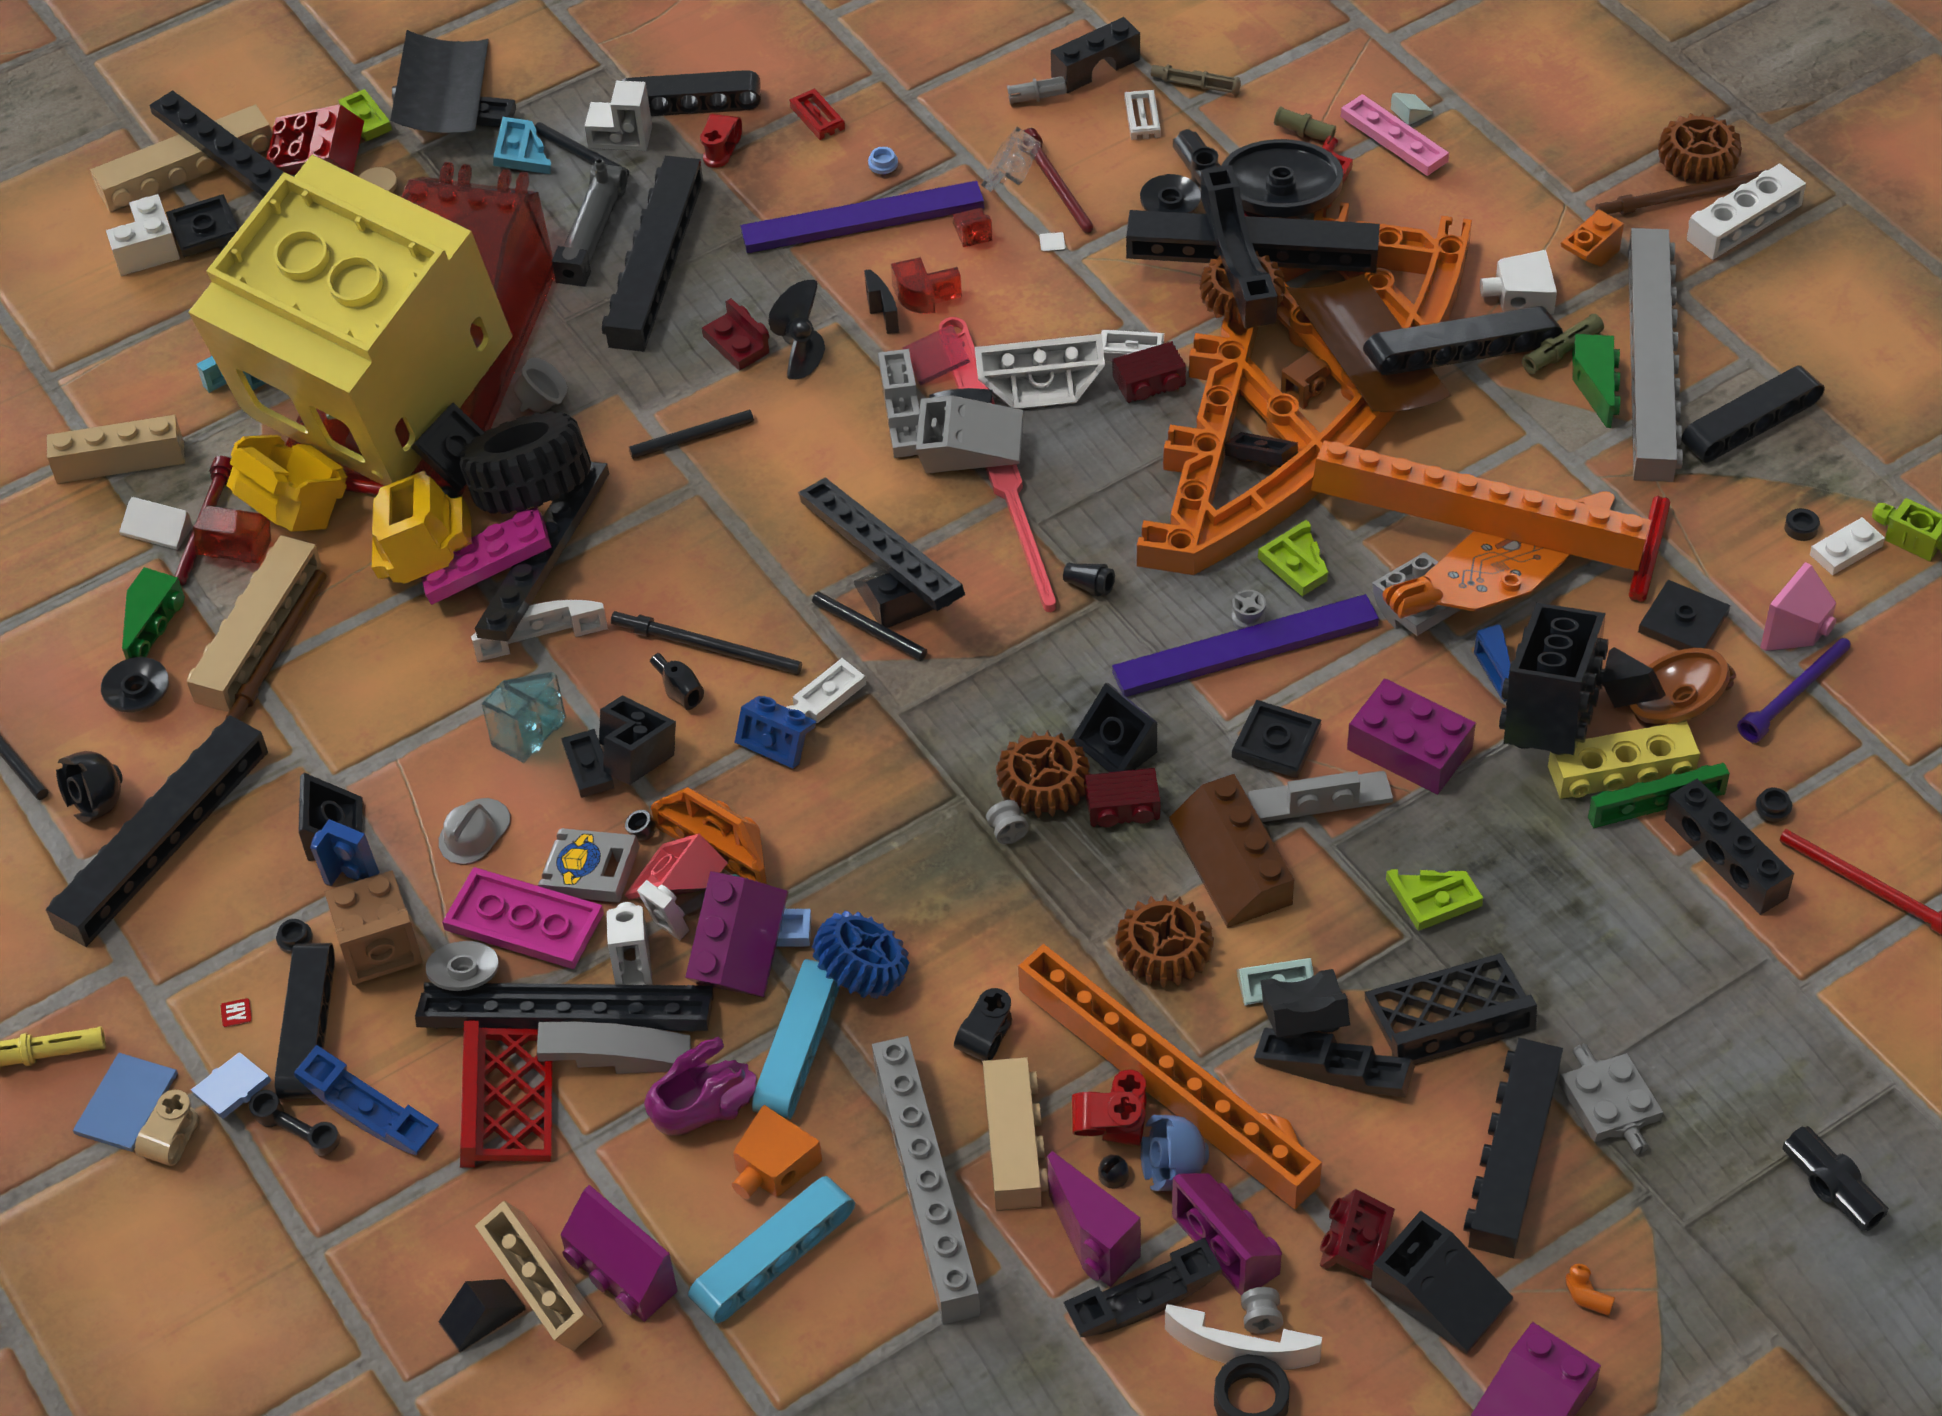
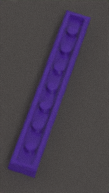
M972 181L740 225L746 252L752 253L984 209V199L978 182Z
M1364 594L1112 665V673L1121 693L1128 697L1376 627L1379 624V617L1369 598Z

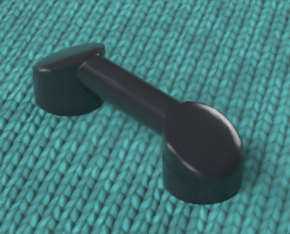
M270 1090L257 1092L249 1102V1109L260 1124L267 1127L278 1125L308 1141L314 1152L319 1156L331 1153L340 1143L341 1137L335 1125L330 1122H320L312 1127L284 1112L279 1098Z

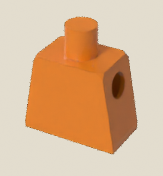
M763 1105L734 1149L735 1167L740 1175L732 1183V1187L744 1199H749L759 1187L773 1196L782 1195L822 1162L820 1141L766 1105Z

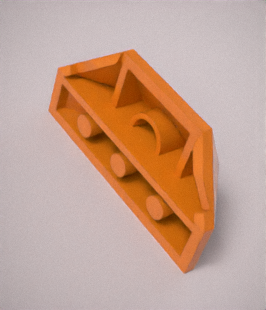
M689 787L663 797L651 805L656 828L676 840L700 833L728 862L724 867L725 870L731 874L767 884L760 829L751 818H743L733 812L724 802L720 800L715 801Z

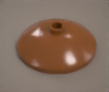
M1687 648L1667 654L1648 666L1654 669L1666 695L1658 700L1630 705V708L1637 718L1651 724L1665 725L1691 720L1710 709L1724 693L1730 679L1728 664L1720 653L1707 648Z

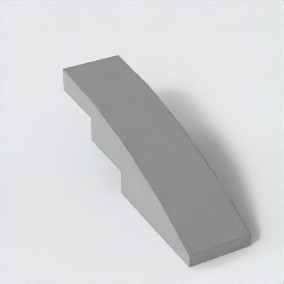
M909 349L879 352L878 361L894 458L918 455L916 442L920 409Z
M539 1022L538 1060H576L578 1068L615 1066L616 1074L668 1072L677 1057L691 1049L690 1035L654 1028L594 1022Z

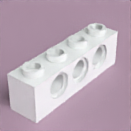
M1779 163L1770 170L1763 171L1750 182L1741 184L1735 191L1725 197L1718 198L1713 204L1702 211L1695 212L1690 217L1688 223L1687 241L1714 260L1802 206L1806 182Z

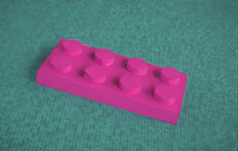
M534 507L530 510L520 511L513 518L501 524L490 525L482 533L472 537V544L459 551H454V558L448 567L423 576L422 581L425 595L431 605L551 548L544 518L539 508Z
M473 867L442 923L446 931L574 969L599 924L604 911L603 906Z

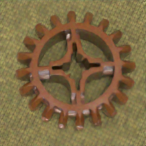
M1690 113L1688 118L1679 116L1677 121H1670L1669 125L1661 133L1658 143L1660 163L1665 165L1666 171H1672L1674 177L1683 176L1684 181L1692 179L1698 183L1700 180L1708 182L1713 178L1716 180L1722 179L1723 176H1730L1731 171L1736 169L1742 151L1740 134L1735 132L1734 126H1727L1726 119L1718 121L1715 115L1705 117L1703 113L1700 116H1694Z
M1256 251L1255 253L1261 266L1271 276L1277 293V307H1280L1283 301V294L1285 293L1283 271L1279 270L1277 262L1270 261L1269 255L1260 257L1258 251ZM1220 256L1218 260L1211 259L1210 264L1204 267L1199 289L1201 290L1200 297L1202 303L1207 307V311H1214L1216 318L1224 316L1227 323L1233 319L1237 320L1240 325L1242 319Z
M1049 730L1043 736H1038L1033 731L1031 738H1026L1020 734L1018 743L1009 741L1007 750L1001 751L1000 761L996 766L997 786L1001 790L1004 801L1014 800L1017 802L1024 815L1030 811H1035L1039 818L1042 812H1049L1053 818L1055 810L1059 809L1066 813L1069 805L1077 806L1080 797H1085V775H1090V763L1088 757H1085L1083 747H1076L1074 738L1065 741L1062 732L1056 737H1052Z
M1165 894L1162 901H1155L1150 896L1147 905L1137 901L1135 910H1126L1124 919H1121L1118 923L1115 945H1117V956L1119 960L1123 961L1125 971L1133 970L1135 980L1145 976L1148 986L1154 980L1160 981L1164 988L1167 981H1173L1179 986L1182 977L1192 982L1195 972H1203L1205 963L1211 959L1214 937H1212L1210 922L1206 921L1203 911L1196 912L1193 902L1184 906L1181 897L1172 902L1169 901Z

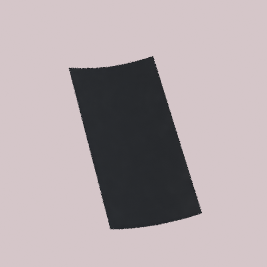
M407 30L390 121L405 127L428 132L457 133L475 130L489 39L464 42L446 41L426 37Z

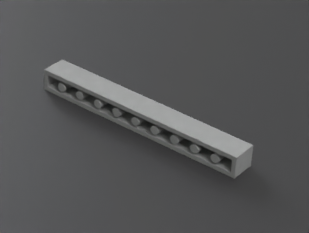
M1631 228L1628 246L1633 480L1673 482L1675 469H1681L1683 451L1682 449H1677V445L1681 444L1682 426L1676 425V421L1680 420L1681 402L1675 401V397H1679L1680 378H1674V374H1678L1679 355H1674L1673 353L1678 348V332H1673V328L1677 326L1678 311L1677 309H1672V306L1676 304L1677 287L1671 286V283H1675L1676 265L1670 264V261H1674L1675 243L1670 242L1669 229Z

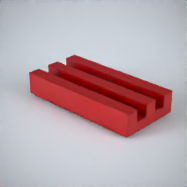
M815 88L789 99L790 108L819 140L825 138V133H828L830 136L835 134L836 128L840 131L845 129V121ZM811 98V100L821 109V111L830 119L831 122H828L822 116L820 110L816 106H813L808 99Z

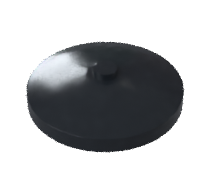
M1273 139L1251 143L1232 152L1221 165V167L1229 165L1233 167L1240 188L1243 210L1261 216L1296 217L1319 211L1335 201L1341 193L1343 186V169L1339 160L1322 147L1298 140Z

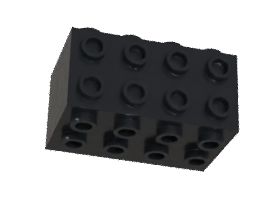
M1536 602L1528 626L1524 628L1522 641L1518 644L1516 657L1511 662L1509 678H1505L1503 684L1502 699H1507L1506 708H1502L1499 729L1505 730L1504 744L1515 745L1521 749L1534 748L1546 750L1557 755H1574L1578 742H1585L1587 727L1592 721L1593 709L1597 706L1600 689H1603L1602 680L1605 669H1602L1603 660H1606L1609 639H1603L1606 613Z

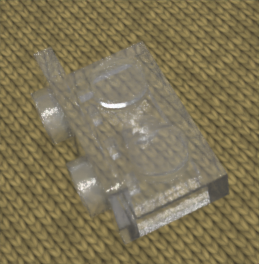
M1016 127L999 147L981 186L991 192L998 183L1003 185L1007 179L1020 185L1041 143L1019 127Z

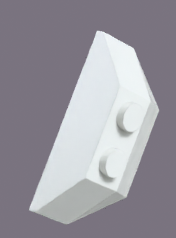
M1102 334L974 348L978 380L989 390H993V393L1006 405L1016 409L1077 403L1105 367Z

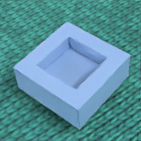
M811 909L784 910L776 947L810 946Z

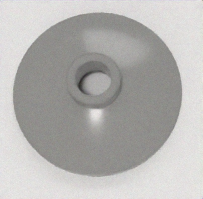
M459 941L447 944L432 953L426 962V974L434 985L442 989L452 991L469 990L491 980L497 973L499 960L496 952L486 944L475 941Z

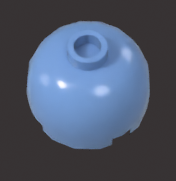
M1152 1115L1145 1125L1152 1127L1149 1137H1142L1141 1141L1142 1172L1145 1180H1149L1152 1177L1154 1185L1150 1186L1152 1190L1172 1191L1173 1177L1176 1175L1202 1172L1204 1165L1207 1164L1209 1159V1147L1204 1142L1199 1129L1188 1119L1175 1115Z

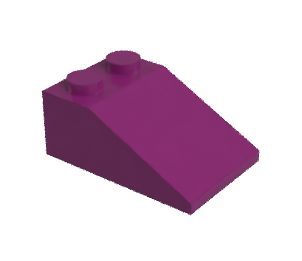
M1052 1151L1047 1156L1049 1197L1085 1273L1093 1280L1098 1281L1100 1279L1111 1287L1141 1257V1218Z
M1532 1322L1509 1352L1471 1416H1575L1595 1390L1601 1365Z

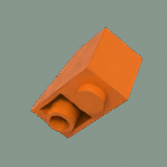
M1598 209L1561 242V247L1587 262L1602 267L1620 251L1624 223Z

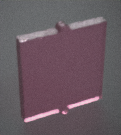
M952 324L902 347L903 349H909L913 372L920 386L970 363L963 348L965 343L963 339L958 338Z

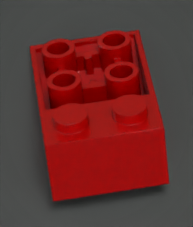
M341 104L277 117L273 126L267 160L281 171L290 175H296L309 157L314 155L353 174L364 120Z

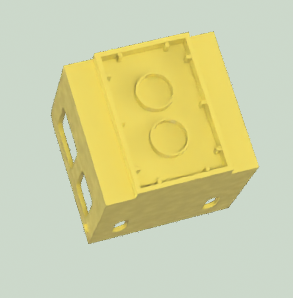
M314 155L309 157L295 177L283 172L206 270L212 282L188 312L238 405L245 413L256 421L301 444L312 445L330 459L384 486L411 475L422 460L411 446L451 403H454L459 408L462 406L513 337L472 231ZM472 323L481 327L483 332V340L478 348H476L470 333ZM243 371L286 393L291 398L305 426L260 403ZM316 408L348 426L362 456L338 444L329 436ZM401 418H403L410 433L409 440L403 448L395 433L396 425Z

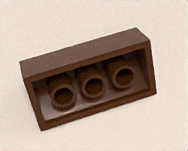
M1235 774L1201 785L1169 817L1172 828L1227 928L1293 905L1294 878Z

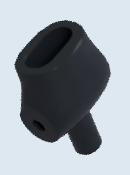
M660 653L651 657L650 663L662 675L665 691L670 699L679 702L686 710L693 709L702 701L704 689L694 672L687 665L679 661L667 662Z

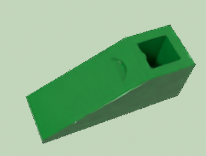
M1575 334L1572 353V380L1606 428H1611L1613 415H1619L1621 399L1620 396L1615 395V391L1619 392L1620 372H1614V368H1619L1620 349H1614V336Z
M144 567L128 588L122 650L126 659L147 657L154 642L165 632L167 624L174 614L182 608L185 596L178 577Z

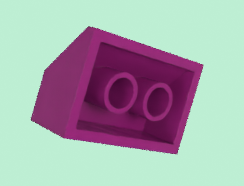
M710 871L685 978L696 984L765 997L789 892L751 879Z
M1209 1173L1178 1174L1173 1177L1172 1217L1194 1242L1202 1238L1206 1239L1222 1268V1275L1240 1295L1249 1289L1262 1287L1280 1275L1282 1251L1273 1238H1266L1258 1229L1256 1220L1248 1210L1244 1209L1242 1211L1234 1202L1232 1193L1224 1183L1220 1182L1218 1184Z
M588 1185L583 1190L560 1234L564 1246L562 1254L575 1269L582 1267L589 1274V1279L601 1292L608 1290L616 1297V1303L626 1314L632 1315L634 1313L645 1322L678 1292L670 1253L592 1186Z

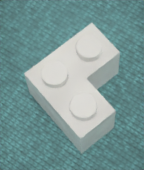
M616 81L611 103H590L585 122L588 148L647 151L652 121L646 82Z
M159 194L129 202L135 222L106 230L120 276L180 259Z

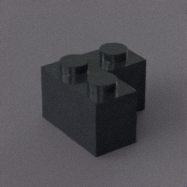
M623 695L601 708L599 743L604 746L603 772L631 785L673 757L676 721Z

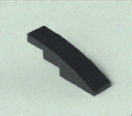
M1264 1028L1254 1056L1257 1063L1292 1075L1333 1086L1397 1097L1406 1096L1415 1068L1411 1058L1376 1055L1373 1046L1337 1043L1334 1034L1308 1032L1303 1033L1298 1038L1290 1039L1276 1037L1273 1028Z

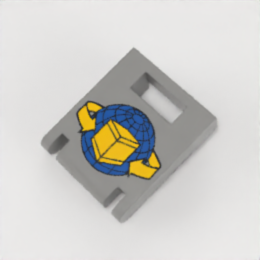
M559 829L556 836L557 840L554 841L538 886L580 899L620 902L640 847L636 835ZM613 852L616 862H619L614 877L604 876Z

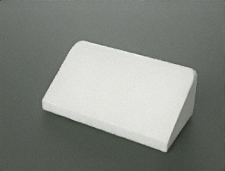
M131 497L119 532L122 536L178 550L193 528L189 513L185 510Z

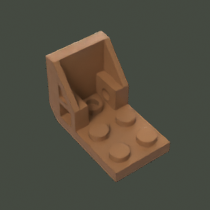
M393 870L324 891L353 985L423 963L410 917L404 906Z

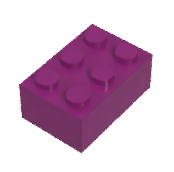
M1384 678L1349 723L1347 750L1438 795L1472 750L1476 722Z

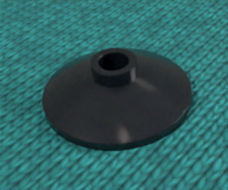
M1165 174L1154 177L1144 184L1140 192V202L1146 211L1192 213L1201 202V191L1194 181L1185 176Z
M146 657L126 659L114 665L105 674L101 682V694L106 704L117 711H142L152 707L163 698L169 687V676L165 667L154 659Z

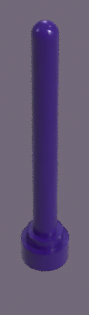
M1847 638L1839 639L1764 709L1746 714L1737 724L1741 736L1751 743L1759 742L1769 732L1770 721L1851 647L1850 641Z

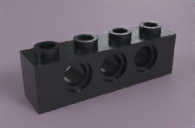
M1698 778L1670 794L1665 821L1760 915L1788 898L1794 872Z

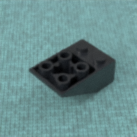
M1422 1211L1413 1218L1373 1264L1372 1288L1465 1354L1473 1348L1513 1301V1296L1453 1232Z

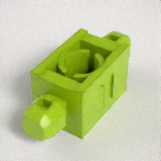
M1908 498L1904 499L1897 510L1894 506L1886 503H1878L1876 505L1872 518L1884 526L1888 525L1885 541L1929 562L1938 550H1941L1942 553V514Z

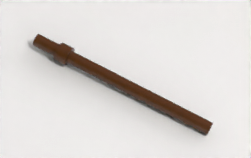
M1765 170L1634 197L1632 194L1619 196L1615 201L1596 204L1595 211L1599 209L1607 214L1620 212L1623 215L1633 213L1637 208L1735 189L1741 184H1746L1755 179Z
M314 571L247 683L242 684L236 692V701L225 719L230 715L240 720L246 709L252 707L259 696L258 689L325 581L327 575L323 571Z

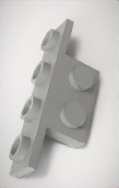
M1358 771L1288 781V785L1249 791L1248 799L1261 822L1391 803L1393 802V795L1385 771L1358 774Z

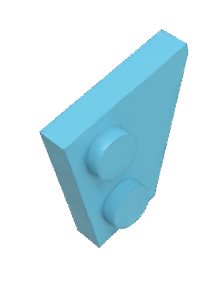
M509 117L502 118L493 157V166L544 174L551 173V161L544 154L543 143L537 137V130L532 121Z

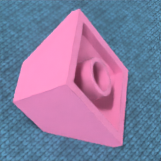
M1805 562L1771 602L1760 646L1761 649L1771 651L1814 646L1822 635L1828 636L1836 623V618L1833 617L1836 602L1812 565Z

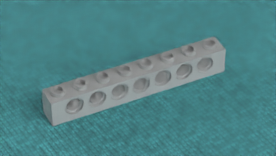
M905 1036L872 1044L874 1068L942 1324L981 1316L977 1284L909 1037Z

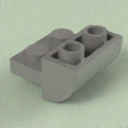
M1425 552L1372 582L1376 603L1386 620L1395 629L1403 625L1416 636L1461 610L1438 605L1430 610L1400 619L1383 600L1382 593L1386 588L1422 577L1438 563V561Z

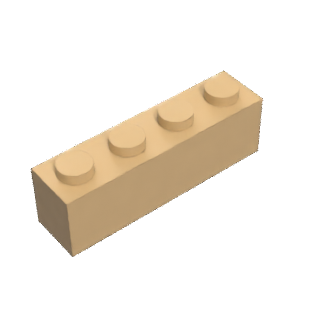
M176 415L48 434L47 459L56 483L59 484L185 464L184 440Z
M1028 1057L983 1061L996 1210L1042 1207L1041 1192L1048 1191L1046 1168L1039 1169L1038 1159L1045 1158L1043 1135L1035 1136V1126H1041L1040 1104H1032L1031 1094H1038L1036 1071L1029 1072Z
M503 1201L475 1225L554 1341L574 1351L603 1326L524 1212Z

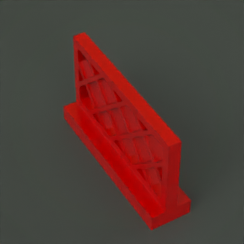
M464 1021L460 1168H475V1161L551 1162L552 1061H544L543 1066L540 1063L542 1061L538 1060L537 1055L532 1057L522 1048L528 1041L538 1040V1029L479 1028V1021ZM486 1040L502 1041L508 1048L496 1057L486 1048ZM514 1053L527 1062L515 1073L503 1063ZM485 1059H487L490 1062L486 1066ZM495 1068L508 1078L497 1088L485 1079V1076ZM533 1068L544 1077V1081L534 1089L521 1079ZM513 1084L527 1094L516 1104H513L502 1094ZM484 1091H487L489 1094L484 1098ZM543 1091H544V1098L540 1095V1093H542ZM495 1099L507 1109L496 1120L484 1111V1108ZM532 1100L544 1109V1112L535 1120H531L521 1111ZM513 1116L526 1126L515 1136H512L502 1127ZM484 1122L488 1125V1127L485 1128V1129H484ZM543 1122L544 1130L541 1127H539ZM494 1131L507 1141L500 1149H483V1140ZM533 1132L544 1141V1149H527L520 1142Z

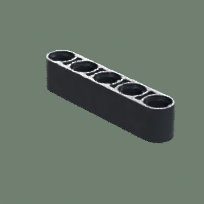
M749 70L632 77L621 80L646 82L651 116L751 110L758 107L761 101L760 77L756 72Z
M1800 365L1795 366L1694 421L1683 432L1681 441L1703 462H1711L1811 407L1821 398L1825 387Z
M332 943L294 944L275 1071V1093L279 1099H309L317 1097L294 1076V1072L316 1045L324 1049L335 967V952Z

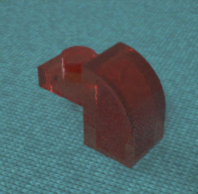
M921 257L891 264L892 286L897 299L903 307L912 312L922 314L935 313V303L962 297L961 275L957 267L927 274Z

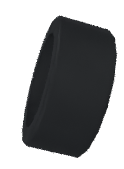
M1247 1354L1233 1358L1222 1366L1215 1378L1214 1407L1217 1416H1286L1290 1393V1384L1286 1373L1276 1362L1264 1356ZM1248 1377L1259 1378L1273 1387L1276 1394L1275 1402L1272 1407L1263 1412H1243L1230 1403L1228 1398L1230 1386L1240 1379Z

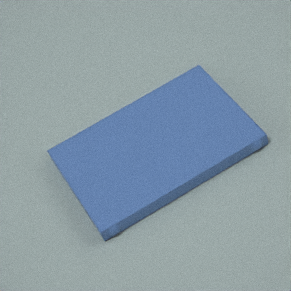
M118 1053L73 1129L74 1134L133 1152L139 1131L149 1119L158 1099L169 1090L178 1074L177 1070Z

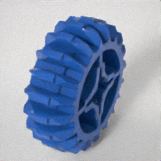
M844 911L842 914L834 913L831 918H827L825 923L821 924L812 948L815 950L812 957L819 961L817 967L827 972L826 978L834 979L838 983L837 987L844 986L850 994L855 991L863 998L868 994L875 999L880 995L888 996L897 986H900L910 963L907 959L909 952L902 948L904 942L894 937L895 931H888L884 927V923L879 924L875 922L872 916L865 918L860 912L854 915L848 911Z

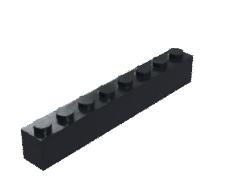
M665 155L662 166L656 170L655 186L649 189L648 205L646 209H642L640 228L634 231L632 250L626 253L625 270L620 272L618 276V290L616 294H612L609 315L604 316L602 321V334L607 337L608 348L645 352L703 184L700 159Z
M1129 211L1126 234V259L1210 263L1211 259L1218 260L1220 254L1206 214ZM1245 216L1255 252L1258 251L1260 257L1269 255L1270 261L1277 262L1278 267L1376 273L1380 224Z
M230 715L221 725L217 726L208 739L190 754L188 760L168 777L166 783L145 801L143 807L131 820L123 824L107 845L101 847L93 860L75 875L73 881L52 899L50 905L46 908V912L54 930L87 947L268 754L262 732Z

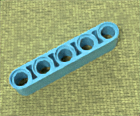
M805 959L801 965L754 1092L753 1112L758 1113L760 1108L766 1105L785 1119L791 1120L794 1115L840 986L837 987L838 983L834 979L826 978V971L820 970L817 967L818 961Z
M828 1176L819 1178L696 1279L688 1292L689 1298L715 1323L725 1321L841 1225L853 1212L855 1201Z

